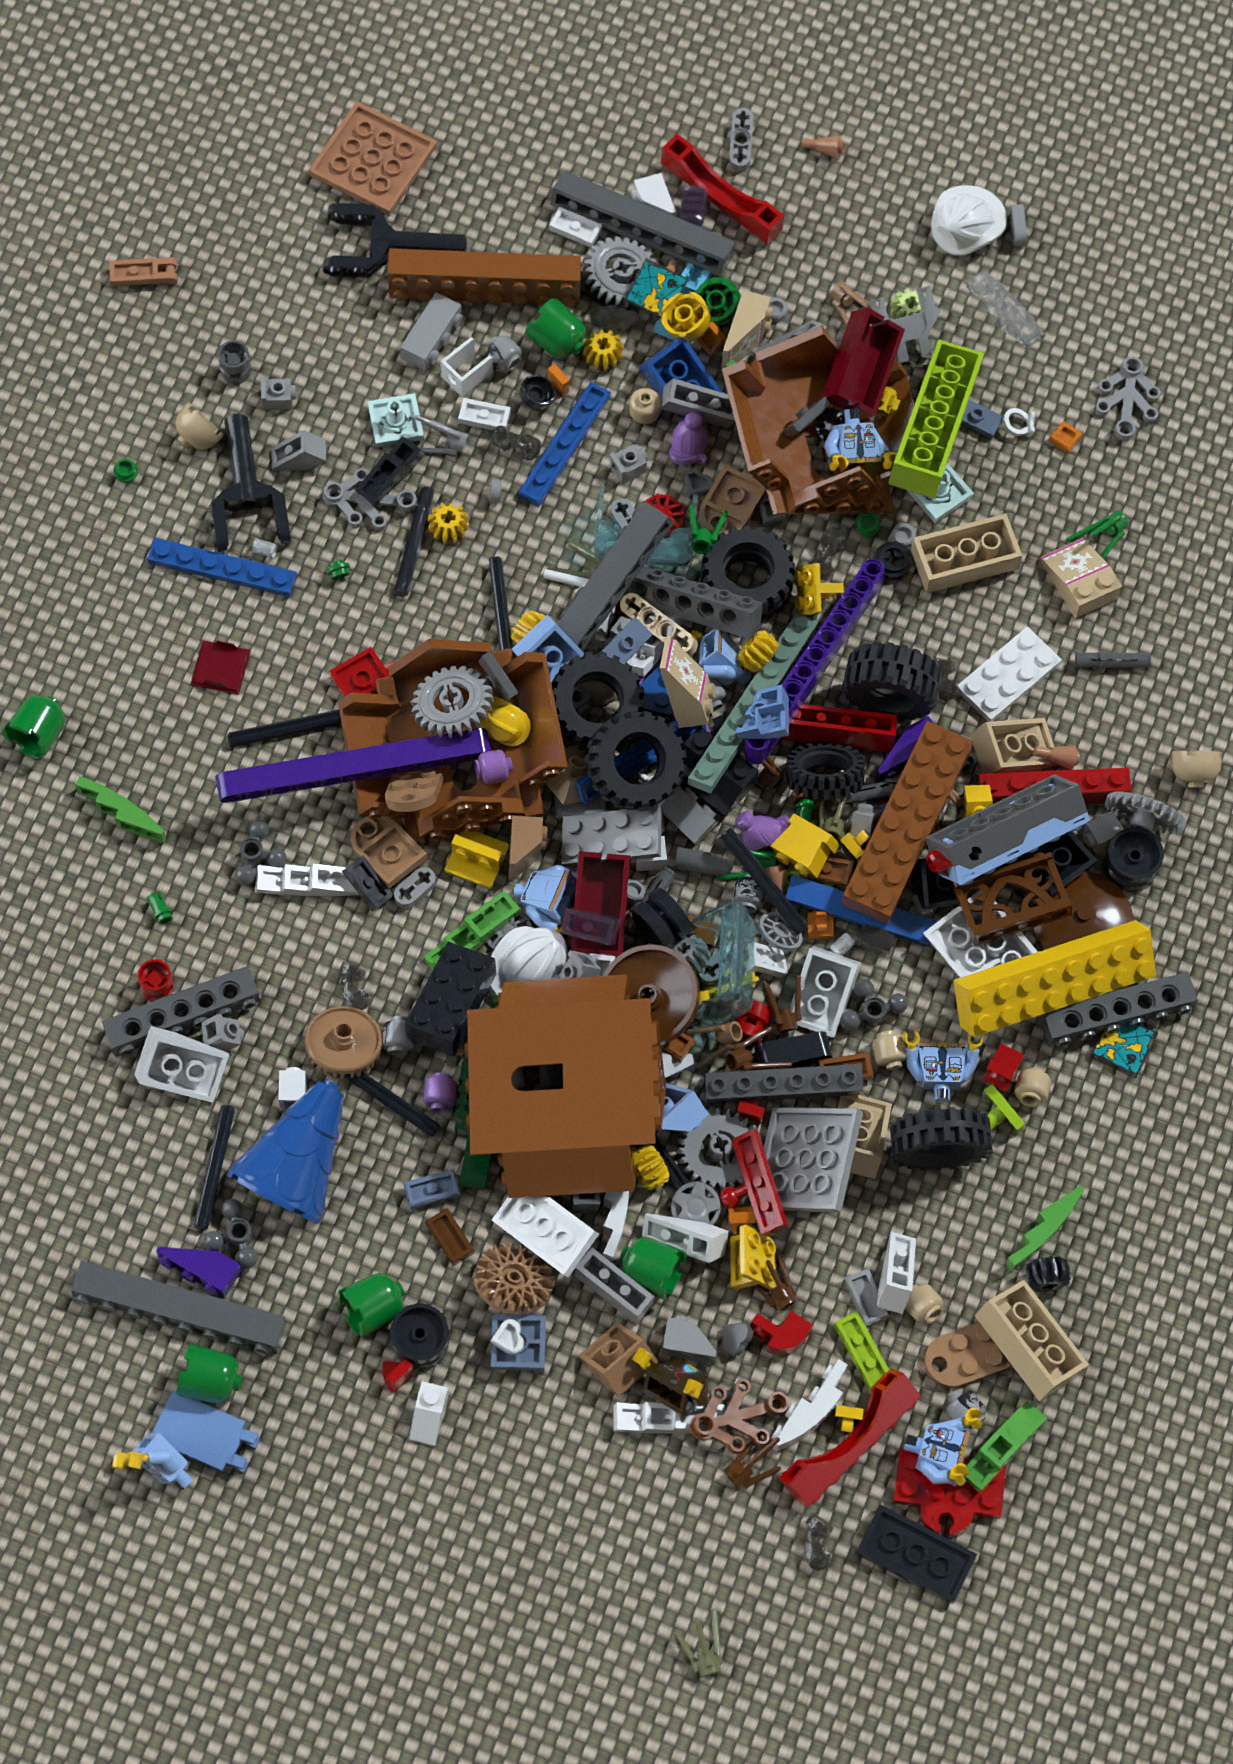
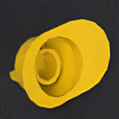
M493 697L494 702L490 703L492 710L484 709L487 719L478 716L481 725L477 727L487 729L489 737L503 745L517 746L523 743L531 730L530 719L527 714L506 700Z

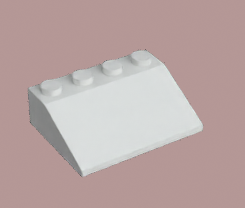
M978 891L968 899V902L977 906L984 905V902L981 903L974 899V896H981L982 892ZM960 906L923 933L959 978L1037 953V950L1022 932L974 946ZM971 911L975 925L982 924V912ZM992 911V913L999 912L996 916L997 919L1006 916L1002 911Z

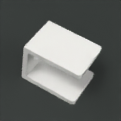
M472 337L440 361L441 377L461 397L493 373V357L491 355L463 377L455 371L475 354L474 339Z

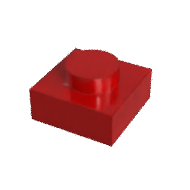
M753 1100L740 1101L737 1113L740 1114L739 1117L741 1118L748 1117L749 1120L761 1124L765 1108H762L760 1103Z

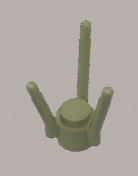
M569 538L568 546L589 558L585 569L589 570V573L547 567V570L589 579L591 571L600 565L603 557L598 556L580 543Z
M843 795L841 796L835 817H830L825 821L824 797L819 798V828L831 834L839 842L850 830L849 822L844 827L843 821L840 819L846 798Z
M713 1609L714 1653L713 1650L708 1651L699 1618L694 1619L703 1652L697 1655L698 1660H696L680 1633L676 1636L692 1664L694 1673L699 1672L701 1678L721 1672L720 1665L723 1664L720 1652L717 1610Z

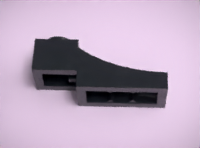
M402 435L388 454L385 452L355 491L376 507L406 474L412 472L425 454L419 447Z

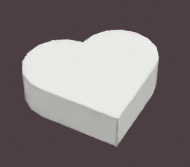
M513 1319L504 1321L491 1339V1344L507 1354H520L524 1348V1340L520 1336L521 1327L519 1323Z

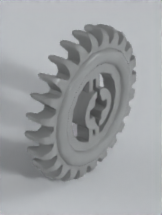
M617 236L614 241L611 238H606L605 242L598 241L597 246H592L590 252L586 254V260L583 263V268L586 269L583 272V276L590 275L586 280V285L594 283L591 287V292L600 290L598 299L603 295H607L606 304L613 298L615 299V307H618L620 301L623 300L624 307L627 308L630 303L627 300V295L635 283L634 281L628 284L632 273H640L642 268H644L643 264L645 261L650 262V265H656L657 260L651 258L652 253L650 251H644V245L638 247L635 240L630 243L629 238L626 237L624 241H621L620 237ZM614 257H623V258L617 259V260L613 263L612 268H609V269H606V268H605L606 263H607L610 259H612V258H614Z
M451 666L450 670L442 668L441 673L434 671L432 673L433 677H425L426 683H420L418 685L419 690L413 693L414 699L411 701V704L413 706L412 714L415 716L416 723L420 724L424 731L428 726V731L431 735L437 729L440 738H442L445 730H447L449 737L452 738L454 729L462 736V727L464 726L469 732H472L471 722L476 723L480 727L481 724L478 716L487 719L484 709L491 711L490 703L494 702L493 690L489 686L488 679L484 678L482 673H476L473 668L467 670L466 666H461L459 670L456 669V666ZM456 687L464 688L469 692L467 704L464 702L461 691ZM448 689H450L451 694H452V697H453V699H454L453 703H452V700H451V697H450V694H449ZM439 693V700L444 712H440L434 706V701Z
M1122 791L1112 792L1107 795L1105 801L1107 810L1111 809V811L1115 812L1118 809V818L1123 813H1126L1125 821L1127 822L1132 817L1130 823L1133 827L1150 831L1154 825L1153 831L1155 832L1160 825L1163 834L1169 828L1170 835L1173 834L1174 830L1177 835L1178 833L1181 834L1186 826V820L1183 815L1155 799Z
M717 1107L714 1116L706 1109L709 1115L702 1120L698 1128L692 1131H681V1134L686 1139H678V1144L684 1148L677 1149V1154L685 1157L679 1160V1164L688 1165L684 1169L685 1174L693 1172L691 1181L701 1179L700 1182L709 1183L713 1189L716 1185H719L720 1190H722L726 1184L729 1187L735 1188V1182H738L740 1185L745 1184L738 1159L730 1165L728 1159L732 1151V1141L724 1134H728L734 1139L751 1129H756V1126L753 1125L747 1128L749 1118L747 1117L740 1122L739 1113L730 1117L729 1108L726 1109L724 1115H721ZM708 1136H710L708 1156L712 1161L719 1163L720 1168L708 1164L701 1155L702 1142ZM716 1142L721 1148H724V1156L720 1149L716 1148Z

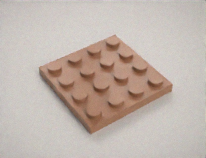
M356 101L309 168L308 174L365 204L374 205L379 211L390 216L437 148V141Z

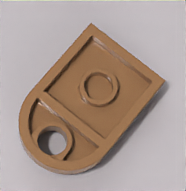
M724 465L700 506L699 521L701 527L708 529L713 534L715 528L712 527L711 523L720 520L723 512L727 510L728 515L724 522L725 526L721 528L719 534L722 532L728 534V530L737 527V530L742 529L749 522L767 489L758 480Z
M428 768L421 771L392 775L385 793L387 807L393 811L411 812L431 806L438 798L444 780L443 770Z
M369 816L364 817L357 822L351 832V844L355 854L359 858L364 855L389 889L428 859L427 853L395 820L390 819L388 816L378 819H370ZM366 827L375 828V831L370 835L362 833Z
M980 1322L937 1337L929 1345L924 1359L925 1369L929 1377L936 1384L945 1388H959L1011 1368L1008 1359ZM936 1359H941L946 1363L947 1368L943 1372H937L933 1369L932 1362Z

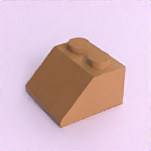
M512 816L508 880L513 881L539 859L540 851L545 850L547 826H543V817Z
M617 1322L580 1353L578 1357L608 1390L619 1396L646 1374L640 1364L632 1360L638 1348H643L652 1355L653 1353L644 1339ZM653 1355L651 1360L657 1364L658 1361Z

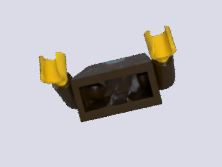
M638 1348L632 1360L640 1364L642 1370L646 1372L643 1389L645 1394L680 1415H684L695 1405L702 1407L706 1404L708 1373L704 1366L698 1365L693 1367L681 1359L656 1364L651 1360L653 1356L651 1353L643 1348Z

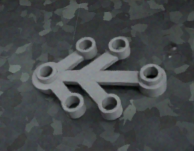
M1128 357L1123 360L1120 371L1108 379L1101 380L1098 385V392L1101 395L1107 396L1112 392L1113 386L1126 379L1124 388L1107 399L1098 401L1095 408L1097 415L1107 416L1110 408L1123 400L1121 420L1115 428V435L1121 441L1130 440L1135 432V425L1131 421L1133 402L1143 412V420L1146 423L1152 424L1156 422L1158 417V410L1151 407L1148 402H1157L1161 391L1158 387L1153 386L1143 374L1144 365L1137 357ZM1135 382L1146 391V400L1135 389ZM1106 385L1109 389H1103L1102 386ZM1154 392L1157 396H1151L1149 393ZM1104 406L1107 410H1101L1099 407ZM1147 413H1152L1154 417L1147 416ZM1120 431H1127L1128 434H1123Z
M357 469L353 476L341 484L331 482L323 488L322 498L324 502L330 506H338L348 518L350 527L359 528L363 523L361 513L354 511L347 501L356 502L372 520V526L375 530L382 531L386 528V517L379 514L372 506V503L356 491H349L355 485H360L364 480L359 479V475H368L369 472L366 469ZM403 490L397 496L385 495L379 502V505L397 506L404 512L414 510L417 504L416 495L410 490ZM333 493L338 494L337 497H331L330 495ZM405 501L411 502L410 505H403ZM356 517L359 518V521L352 522L351 519ZM382 520L384 523L377 525L375 522Z

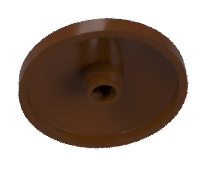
M1084 871L1064 887L1072 904V915L1034 927L1032 932L1039 947L1042 950H1046L1133 921L1132 908L1124 892L1114 882L1102 875ZM1057 893L1051 896L1054 901L1059 899Z
M641 945L623 952L607 967L603 976L627 974L630 999L650 998L651 1018L659 1023L661 1045L676 1039L689 1027L699 1006L700 987L694 969L679 953L661 945Z

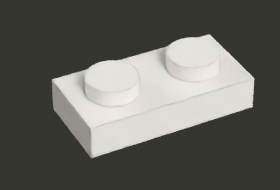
M559 207L549 224V230L591 248L602 230V225Z
M463 398L458 423L505 433L511 407Z

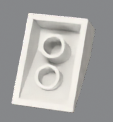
M814 946L809 948L800 975V1013L802 1021H798L797 1025L815 1032L825 1031L827 1036L834 1038L862 963ZM795 993L790 1005L792 1013L795 1012Z
M150 1026L135 1076L139 1084L213 1103L229 1053L178 1033Z

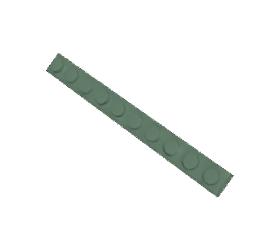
M798 613L794 615L777 641L779 643L778 651L770 659L769 663L756 673L688 777V785L711 794L746 738L737 737L736 729L737 727L742 728L747 719L745 713L752 706L753 698L757 691L783 683L818 629V621Z

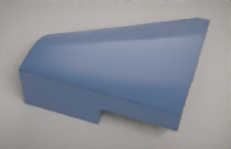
M778 685L758 690L753 698L752 706L745 713L747 718L742 728L737 727L736 729L737 737L769 739L789 736V697L783 686Z

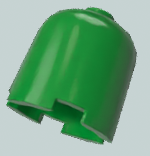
M553 298L550 299L538 310L541 315L534 323L530 320L525 329V334L557 359H564L572 354L576 356L584 347L582 342L586 334L585 326L557 298L555 300Z
M42 695L30 696L22 703L2 729L3 735L9 743L13 740L21 747L19 752L40 759L42 755L46 756L66 724L65 713L60 707L59 702L53 697Z
M646 1236L633 1241L630 1247L625 1246L620 1255V1261H623L622 1271L649 1293L664 1301L667 1299L666 1294L672 1295L682 1276V1273L678 1272L680 1263H686L687 1253L685 1251Z
M384 1273L373 1274L337 1290L339 1305L345 1304L349 1313L345 1316V1319L357 1336L360 1335L361 1338L392 1322L396 1314L403 1309L402 1297L405 1296V1292L399 1281L394 1282L391 1277Z
M189 1344L184 1357L187 1360L186 1372L180 1371L176 1390L177 1395L218 1404L229 1400L234 1390H240L243 1379L242 1375H238L239 1365L237 1360L229 1354Z

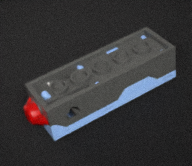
M1054 774L925 837L930 851L926 856L929 868L934 873L959 885H967L973 882L974 878L982 874L994 872L996 867L1004 863L1016 861L1017 857L1024 853L1038 850L1042 844L1054 842L1067 832L1079 830L1083 824L1090 821L1080 786Z

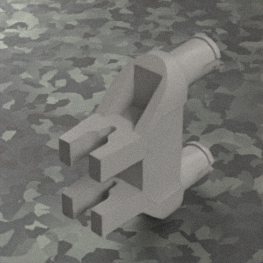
M931 285L924 287L926 297L922 287L916 289L921 307L919 313L891 320V318H888L884 297L877 299L879 309L876 299L869 301L871 309L884 316V320L889 319L905 329L897 352L900 363L909 361L905 341L917 339L921 357L932 355L928 334L940 314V308L935 306Z

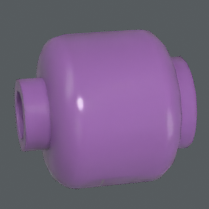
M502 750L482 752L478 760L474 761L477 779L482 780L485 785L505 782L509 777V772H513L511 757H506Z
M434 1073L425 1082L423 1102L431 1108L432 1112L446 1113L447 1109H451L456 1105L458 1094L457 1082L450 1074Z

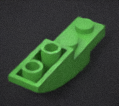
M1026 1401L992 1435L966 1466L969 1475H963L965 1480L981 1493L1048 1418Z

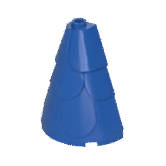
M328 1079L324 1083L318 1081L285 1111V1115L263 1133L250 1149L232 1164L231 1169H229L226 1175L236 1179L241 1185L275 1204L318 1224L324 1213L329 1175L332 1172L335 1141L339 1138L344 1094L338 1091L340 1086Z

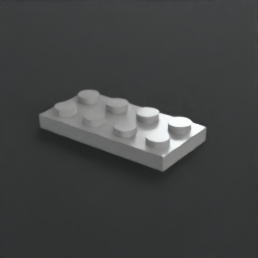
M651 806L645 809H625L564 816L562 825V865L564 867L577 866L579 851L602 853L601 862H605L607 854L630 855V860L661 857V808L659 806Z

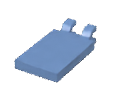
M172 1391L152 1434L160 1433L181 1455L220 1472H224L226 1466L245 1473L249 1463L246 1462L247 1458L235 1454L239 1444L242 1442L256 1449L260 1441L257 1433L244 1430L246 1421L197 1400L179 1396L176 1391Z

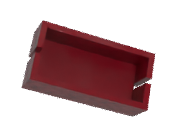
M869 307L851 312L822 398L826 397L832 405L838 408L843 407V411L859 409V420L876 416L905 331L904 328L891 320H884V316Z
M579 851L570 950L586 954L615 956L617 958L623 953L630 855L607 854L605 862H601L602 853Z

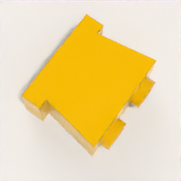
M793 813L788 820L790 826L774 841L771 847L777 853L775 857L785 865H788L790 862L795 865V870L802 875L807 876L809 873L817 878L830 852L835 854L840 845L831 834Z

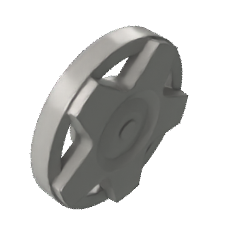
M696 1181L682 1185L675 1192L671 1203L674 1218L703 1222L713 1225L718 1219L721 1208L720 1199L716 1191L708 1184ZM693 1186L690 1194L682 1192L686 1188ZM705 1189L710 1191L714 1198L706 1197ZM676 1203L682 1208L679 1215L676 1213ZM716 1210L715 1215L709 1221L708 1213Z

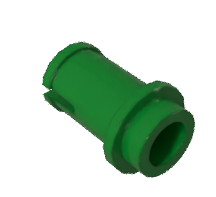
M800 799L795 806L797 815L811 823L812 812L815 811L814 802L808 799Z
M155 891L149 894L146 899L154 913V921L158 922L159 925L171 922L173 911L168 909L162 892Z

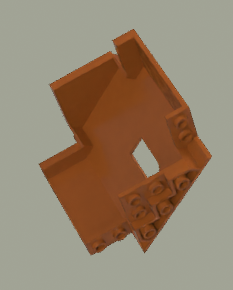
M822 326L756 352V358L752 364L742 360L722 369L748 472L767 489L773 515L896 513L889 489L893 485L888 484L893 465L890 469H885L883 467L885 459H881L880 462L848 464L843 472L840 471L838 466L832 477L825 478L818 475L815 471L806 437H820L815 428V419L792 437L787 438L783 433V430L797 419L795 414L805 406L809 408L815 402L822 399L840 346ZM897 360L893 363L886 387L892 388L897 392L896 399L901 400L897 411L890 412L888 416L876 413V416L860 419V423H873L874 428L890 451L898 453L915 405L906 369ZM835 406V408H836L837 410H842V409H843V407L838 408V407ZM837 420L831 422L832 426L837 424Z
M428 639L388 667L389 677L380 678L375 681L378 694L350 693L338 701L347 751L438 735L437 729L434 730L433 735L429 733L428 726L425 731L422 730L421 725L416 723L415 716L412 714L413 706L411 701L414 699L413 693L419 690L418 685L426 683L425 677L429 676L432 678L434 671L441 673L442 668L450 670L451 666H456L457 670L461 666H466L467 670L473 668L476 673L480 672L486 678L487 674L478 661L490 651L518 691V694L509 703L524 711L530 719V734L523 743L517 746H506L489 737L492 751L502 750L506 757H511L513 772H509L507 781L485 785L482 780L477 779L472 789L462 791L457 789L453 783L450 765L434 767L435 770H443L444 775L436 802L427 808L411 812L393 811L387 807L385 793L392 775L353 781L359 816H369L370 819H378L383 816H388L393 820L401 819L405 832L418 843L427 840H440L445 838V836L462 832H474L480 828L492 825L509 824L512 822V816L531 817L544 814L539 787L544 785V781L557 777L559 772L568 767L545 653L524 652L514 659L512 649L494 652L491 643ZM456 687L461 691L464 702L467 704L469 692L464 688ZM492 688V696L503 699L499 691L496 688ZM448 689L449 694H450V697H451V700H452V703H453L454 699H453V697H452V694H451L450 689ZM439 693L434 701V706L440 712H444L439 700ZM470 723L472 729L478 728L476 723ZM465 726L462 727V731L468 730Z
M624 974L504 982L502 992L498 993V1005L495 1008L467 1010L468 1043H465V1057L468 1059L469 1079H466L465 1087L466 1094L469 1095L470 1115L466 1116L467 1131H470V1155L498 1153L499 1165H504L505 1172H502V1186L507 1188L508 1198L635 1191L636 1171L632 1145L655 1144V1130H660L663 1126L666 1098V1081L659 1023L651 1018L650 998L630 999L628 976ZM563 1064L564 1089L519 1091L512 1085V1075L518 1068Z

